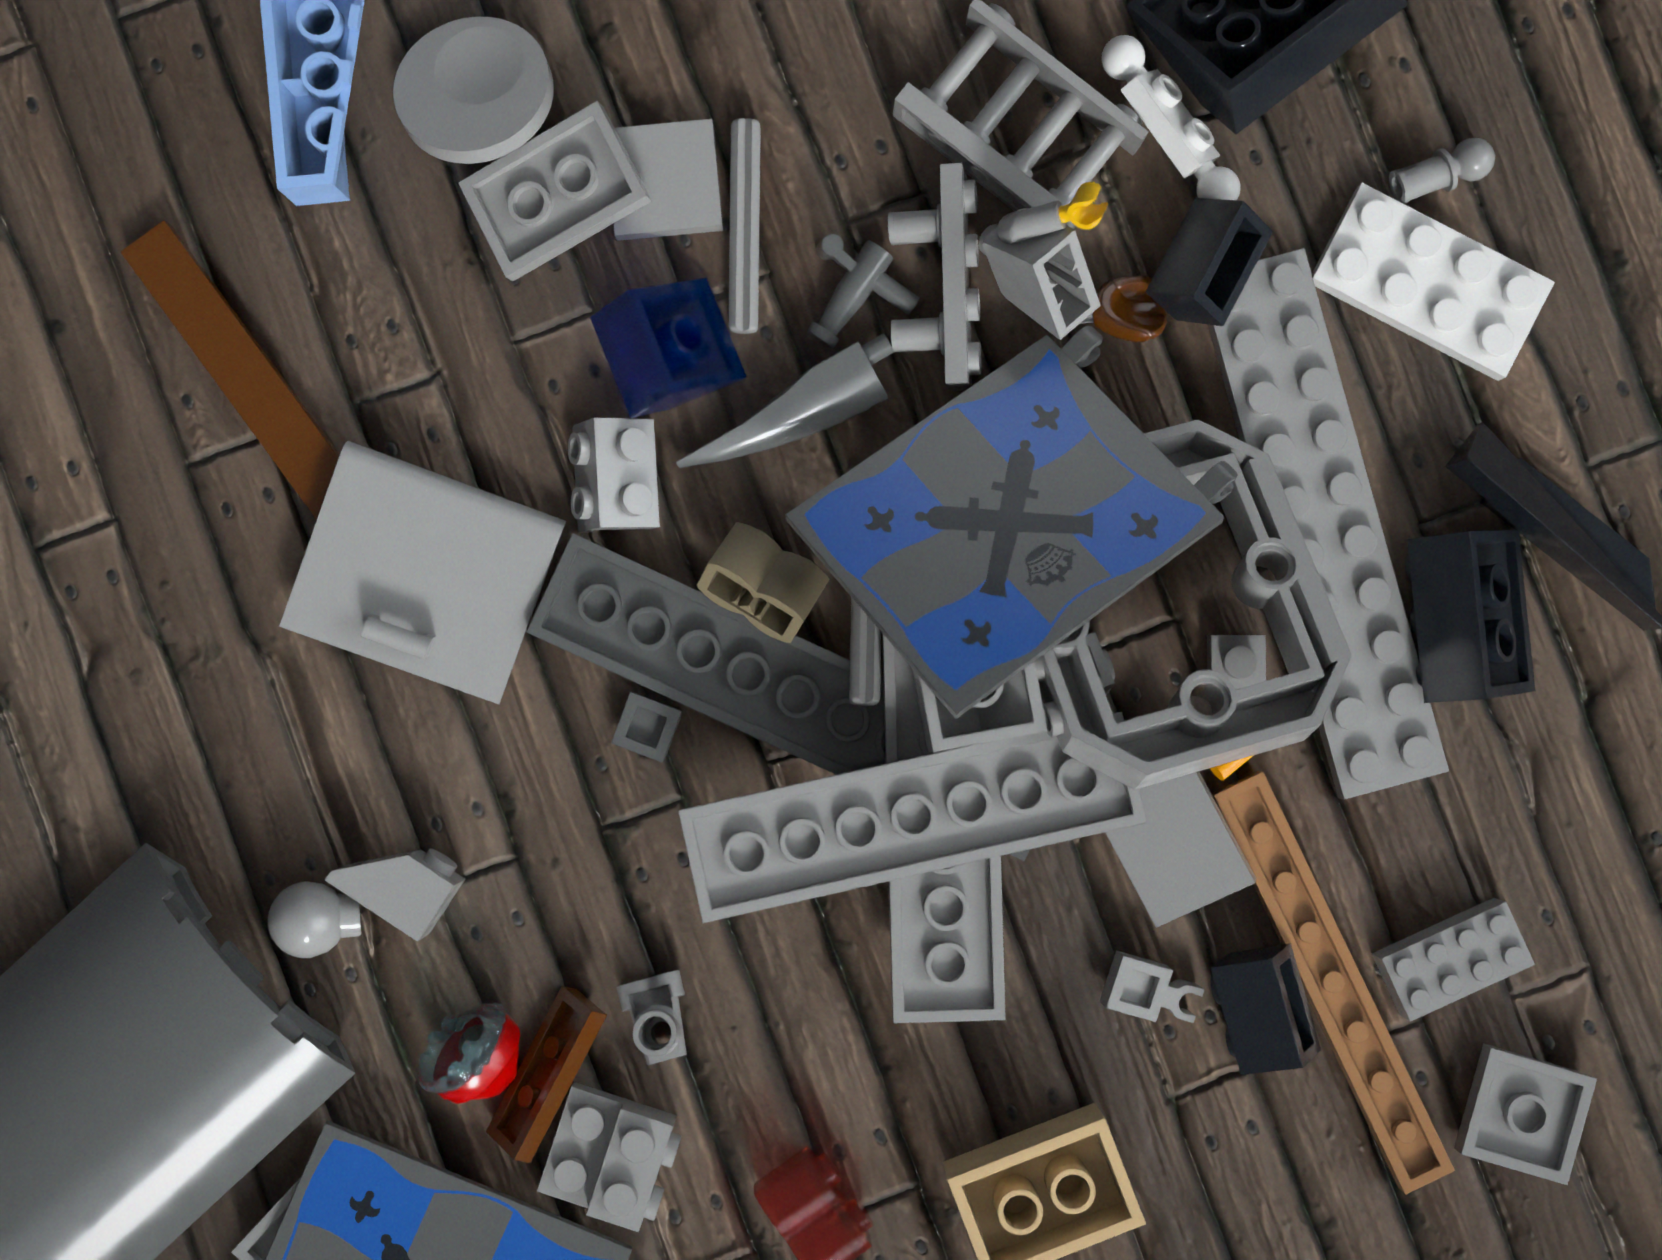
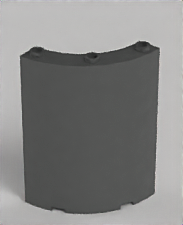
M147 843L139 848L0 976V1260H154L355 1074L340 1036L315 1021L289 999L280 1007L257 985L263 980L264 976L232 941H226L221 946L205 925L212 917V914L194 887L186 867Z

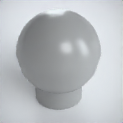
M298 882L282 890L274 899L268 914L269 933L275 944L285 953L298 958H312L331 950L338 944L340 938L361 935L359 903L345 893L337 894L334 889L323 883Z

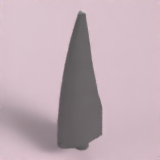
M881 334L862 346L859 342H854L812 366L745 422L676 461V464L679 468L726 461L766 451L811 436L869 410L870 407L879 402L886 401L888 396L871 366L894 353L885 334Z

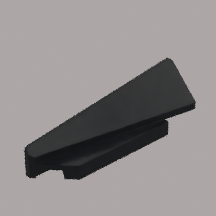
M1483 423L1478 424L1445 467L1484 497L1480 503L1513 529L1519 530L1522 536L1642 630L1661 629L1662 615L1656 610L1650 558L1522 458L1517 459Z

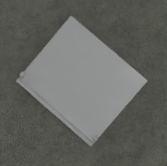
M347 441L340 453L279 627L500 704L555 550L562 541L561 534L566 521Z

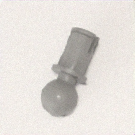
M1480 138L1465 139L1457 144L1452 154L1444 148L1437 149L1431 158L1391 171L1389 184L1392 194L1397 201L1405 204L1412 199L1442 188L1448 192L1454 190L1458 185V177L1466 181H1478L1487 176L1493 168L1495 152L1486 140Z

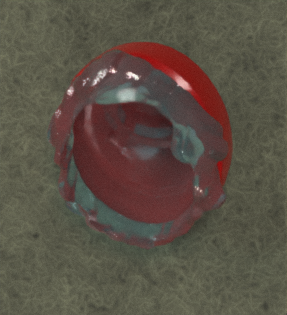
M496 1002L483 1003L479 1007L464 1011L456 1017L445 1016L441 1024L442 1030L429 1033L428 1046L419 1058L418 1078L419 1084L424 1090L435 1092L444 1100H449L456 1104L466 1103L470 1100L488 1099L501 1094L517 1076L520 1028L506 1014L505 1007L502 1004Z

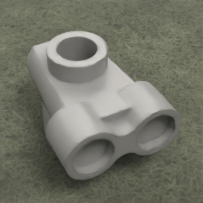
M679 970L616 987L622 1012H630L634 1024V1043L644 1053L647 1065L687 1055L679 997L685 995ZM661 1022L668 1023L671 1029V1037L667 1043H661L655 1037V1028Z

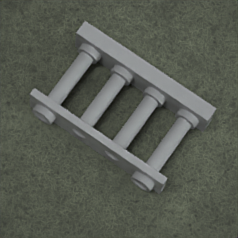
M973 0L969 5L965 25L972 29L974 33L929 89L922 88L919 91L908 82L894 101L893 116L952 163H962L966 174L975 179L976 182L1015 212L1020 209H1029L1058 200L1062 205L1071 203L1078 187L1082 183L1090 182L1119 145L1133 156L1149 133V131L1142 127L1143 122L1135 111L1124 104H1117L1115 106L1014 26L1013 18L1006 10L994 3H990L988 6L981 0ZM993 46L1017 66L972 122L965 121L964 124H961L946 112L948 110L946 102L988 49ZM1033 79H1035L1060 99L1014 156L1007 155L1005 158L989 145L990 139L988 136ZM1078 112L1101 130L1102 133L1057 189L1050 188L1047 191L1031 178L1033 176L1031 169L1075 113ZM1071 221L1067 222V226L1071 227L1072 229L1076 228V226L1072 224Z

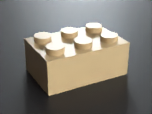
M1096 1103L1084 1106L943 1162L947 1181L978 1260H1056L1146 1224L1106 1119Z

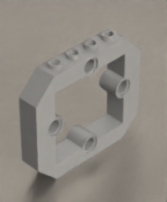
M1200 420L1144 433V435L1193 485L1220 461H1225L1237 472V478L1232 482L1233 489L1231 493L1220 501L1242 556V560L1233 571L1231 579L1232 588L1237 598L1245 605L1255 609H1263L1289 674L1235 690L1230 680L1221 673L1212 670H1200L1186 678L1170 699L1167 709L1116 723L1085 640L1090 625L1089 621L1070 634L1068 639L1062 640L1035 660L1039 688L1045 702L1042 705L1048 735L1050 737L1057 736L1063 753L1135 790L1304 741L1321 725L1352 658L1348 644L1269 454ZM1261 566L1270 570L1275 576L1276 581H1269L1261 577L1256 567ZM1190 697H1201L1209 702L1213 715L1206 716L1197 712L1191 705Z

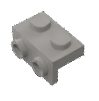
M591 418L574 425L573 433L568 441V456L575 469V488L571 495V511L574 518L577 519L578 531L593 532L597 530L654 529L660 527L654 419Z

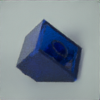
M707 278L627 290L590 317L630 418L670 410L747 377Z

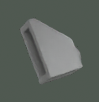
M420 849L344 865L332 870L325 881L418 942L430 934L465 881V878L454 872L457 865L446 855L434 849H429L427 853Z

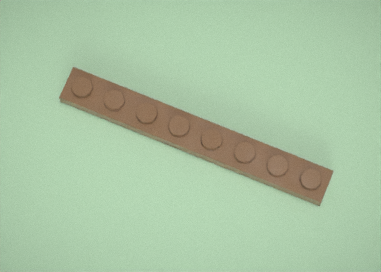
M1256 771L1212 792L1211 794L1256 876V882L1253 886L1281 944L1291 943L1307 999L1398 1188L1406 1195L1454 1172L1455 1169L1264 772Z

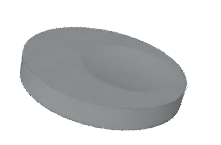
M480 16L448 22L433 29L419 39L410 48L399 65L394 80L393 98L395 109L405 130L414 143L422 150L444 161L473 164L503 157L531 139L542 126L549 113L553 100L554 85L545 54L531 34L509 21Z

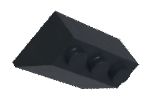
M1519 530L1467 531L1407 539L1408 553L1405 558V570L1408 579L1412 582L1414 601L1410 619L1413 632L1417 636L1420 659L1419 665L1416 668V678L1418 684L1423 688L1424 703L1482 700L1536 691Z

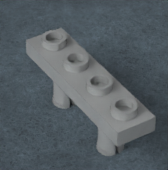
M962 163L940 164L941 203L937 204V209L888 213V233L891 245L938 242L939 247H942L944 311L940 312L937 318L891 320V344L894 352L941 350L942 355H945L946 385L951 391H966L972 386V375H981L982 372L980 342H971V321H980L979 288H970L969 267L979 266L977 234H969L968 213H977L978 208L977 185L975 179L967 180Z

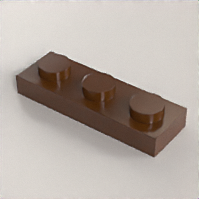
M561 986L517 1070L516 1078L511 1082L486 1130V1133L513 1160L530 1163L607 1017L606 1013L576 989Z

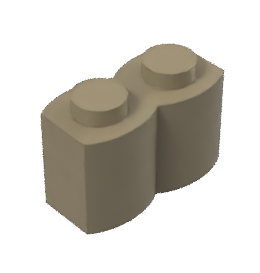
M736 522L708 562L696 586L717 605L729 611L744 614L763 633L777 640L791 643L830 579L811 560L792 552L783 551L762 530Z

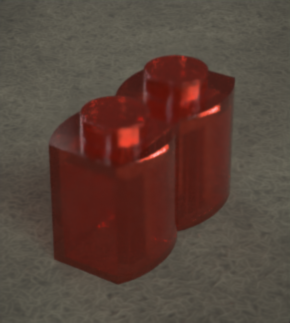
M808 1145L754 1183V1196L772 1224L787 1241L798 1260H854L872 1247L868 1230L874 1224L856 1197L848 1202L836 1185L842 1181V1178L830 1158L824 1152L817 1157Z

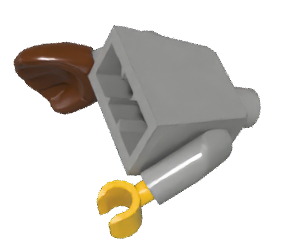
M1082 183L1069 204L1062 205L1058 200L1029 209H1020L1005 215L998 224L990 225L982 232L979 239V250L987 256L1000 292L1007 300L1061 340L1077 325L1083 323H1094L1095 327L1115 338L1132 342L1149 341L1163 332L1167 323L1166 311L1145 292L1152 279L1147 276L1118 277L1105 282L1096 291L1076 232L1067 226V222L1071 221L1076 227L1090 230L1100 222L1108 203L1091 204L1096 200L1101 190V186L1098 183Z

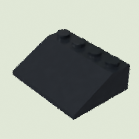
M1133 0L1127 4V8L1132 18L1199 103L1236 135L1405 8L1407 0Z

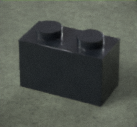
M1195 198L1145 292L1176 321L1224 326L1273 231L1245 201Z
M1291 943L1231 952L1211 967L1210 985L1212 995L1215 1001L1222 1007L1227 1025L1225 1033L1227 1048L1230 1054L1236 1057L1241 1075L1304 1068L1321 1051Z

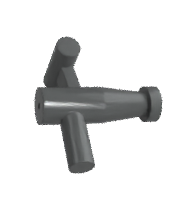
M826 235L816 246L817 255L821 259H833L846 271L837 284L818 324L812 322L807 329L811 336L831 349H834L839 341L836 335L860 309L872 291L907 315L910 314L920 299L919 296L884 273L892 262L893 257L872 241L867 240L854 260L842 250L843 241L839 235Z

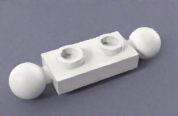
M1119 35L1112 38L1105 45L1101 59L1104 70L1114 79L1127 81L1128 84L1121 89V92L1184 178L1192 174L1198 179L1196 187L1197 197L1203 199L1237 200L1241 189L1239 178L1231 169L1221 166L1216 167L1213 163L1221 156L1213 146L1214 137L1209 128L1201 120L1193 118L1181 102L1182 93L1178 85L1169 76L1161 74L1158 69L1147 72L1143 66L1145 51L1139 40L1129 35Z

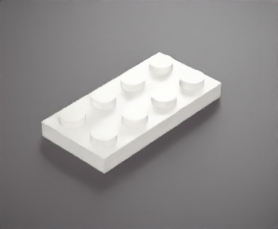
M1361 183L1353 193L1312 273L1315 287L1497 381L1507 377L1555 283L1543 275L1364 183Z

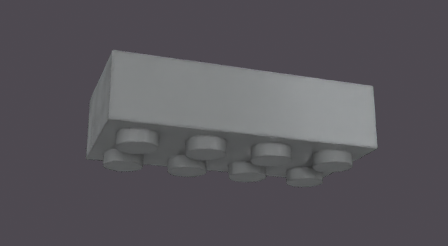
M1496 898L1485 901L1372 953L1399 1015L1410 1022L1535 965L1507 902Z

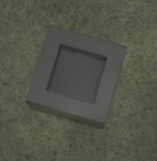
M630 692L611 744L659 762H664L683 711Z

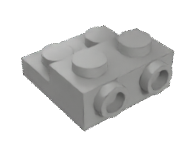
M574 1082L571 1086L537 1192L588 1208L587 1216L639 1232L644 1218L652 1221L655 1220L665 1189L655 1185L660 1166L672 1168L682 1137V1135L672 1132L677 1115Z

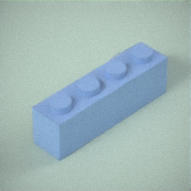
M260 0L277 189L296 206L350 201L344 128L365 0Z

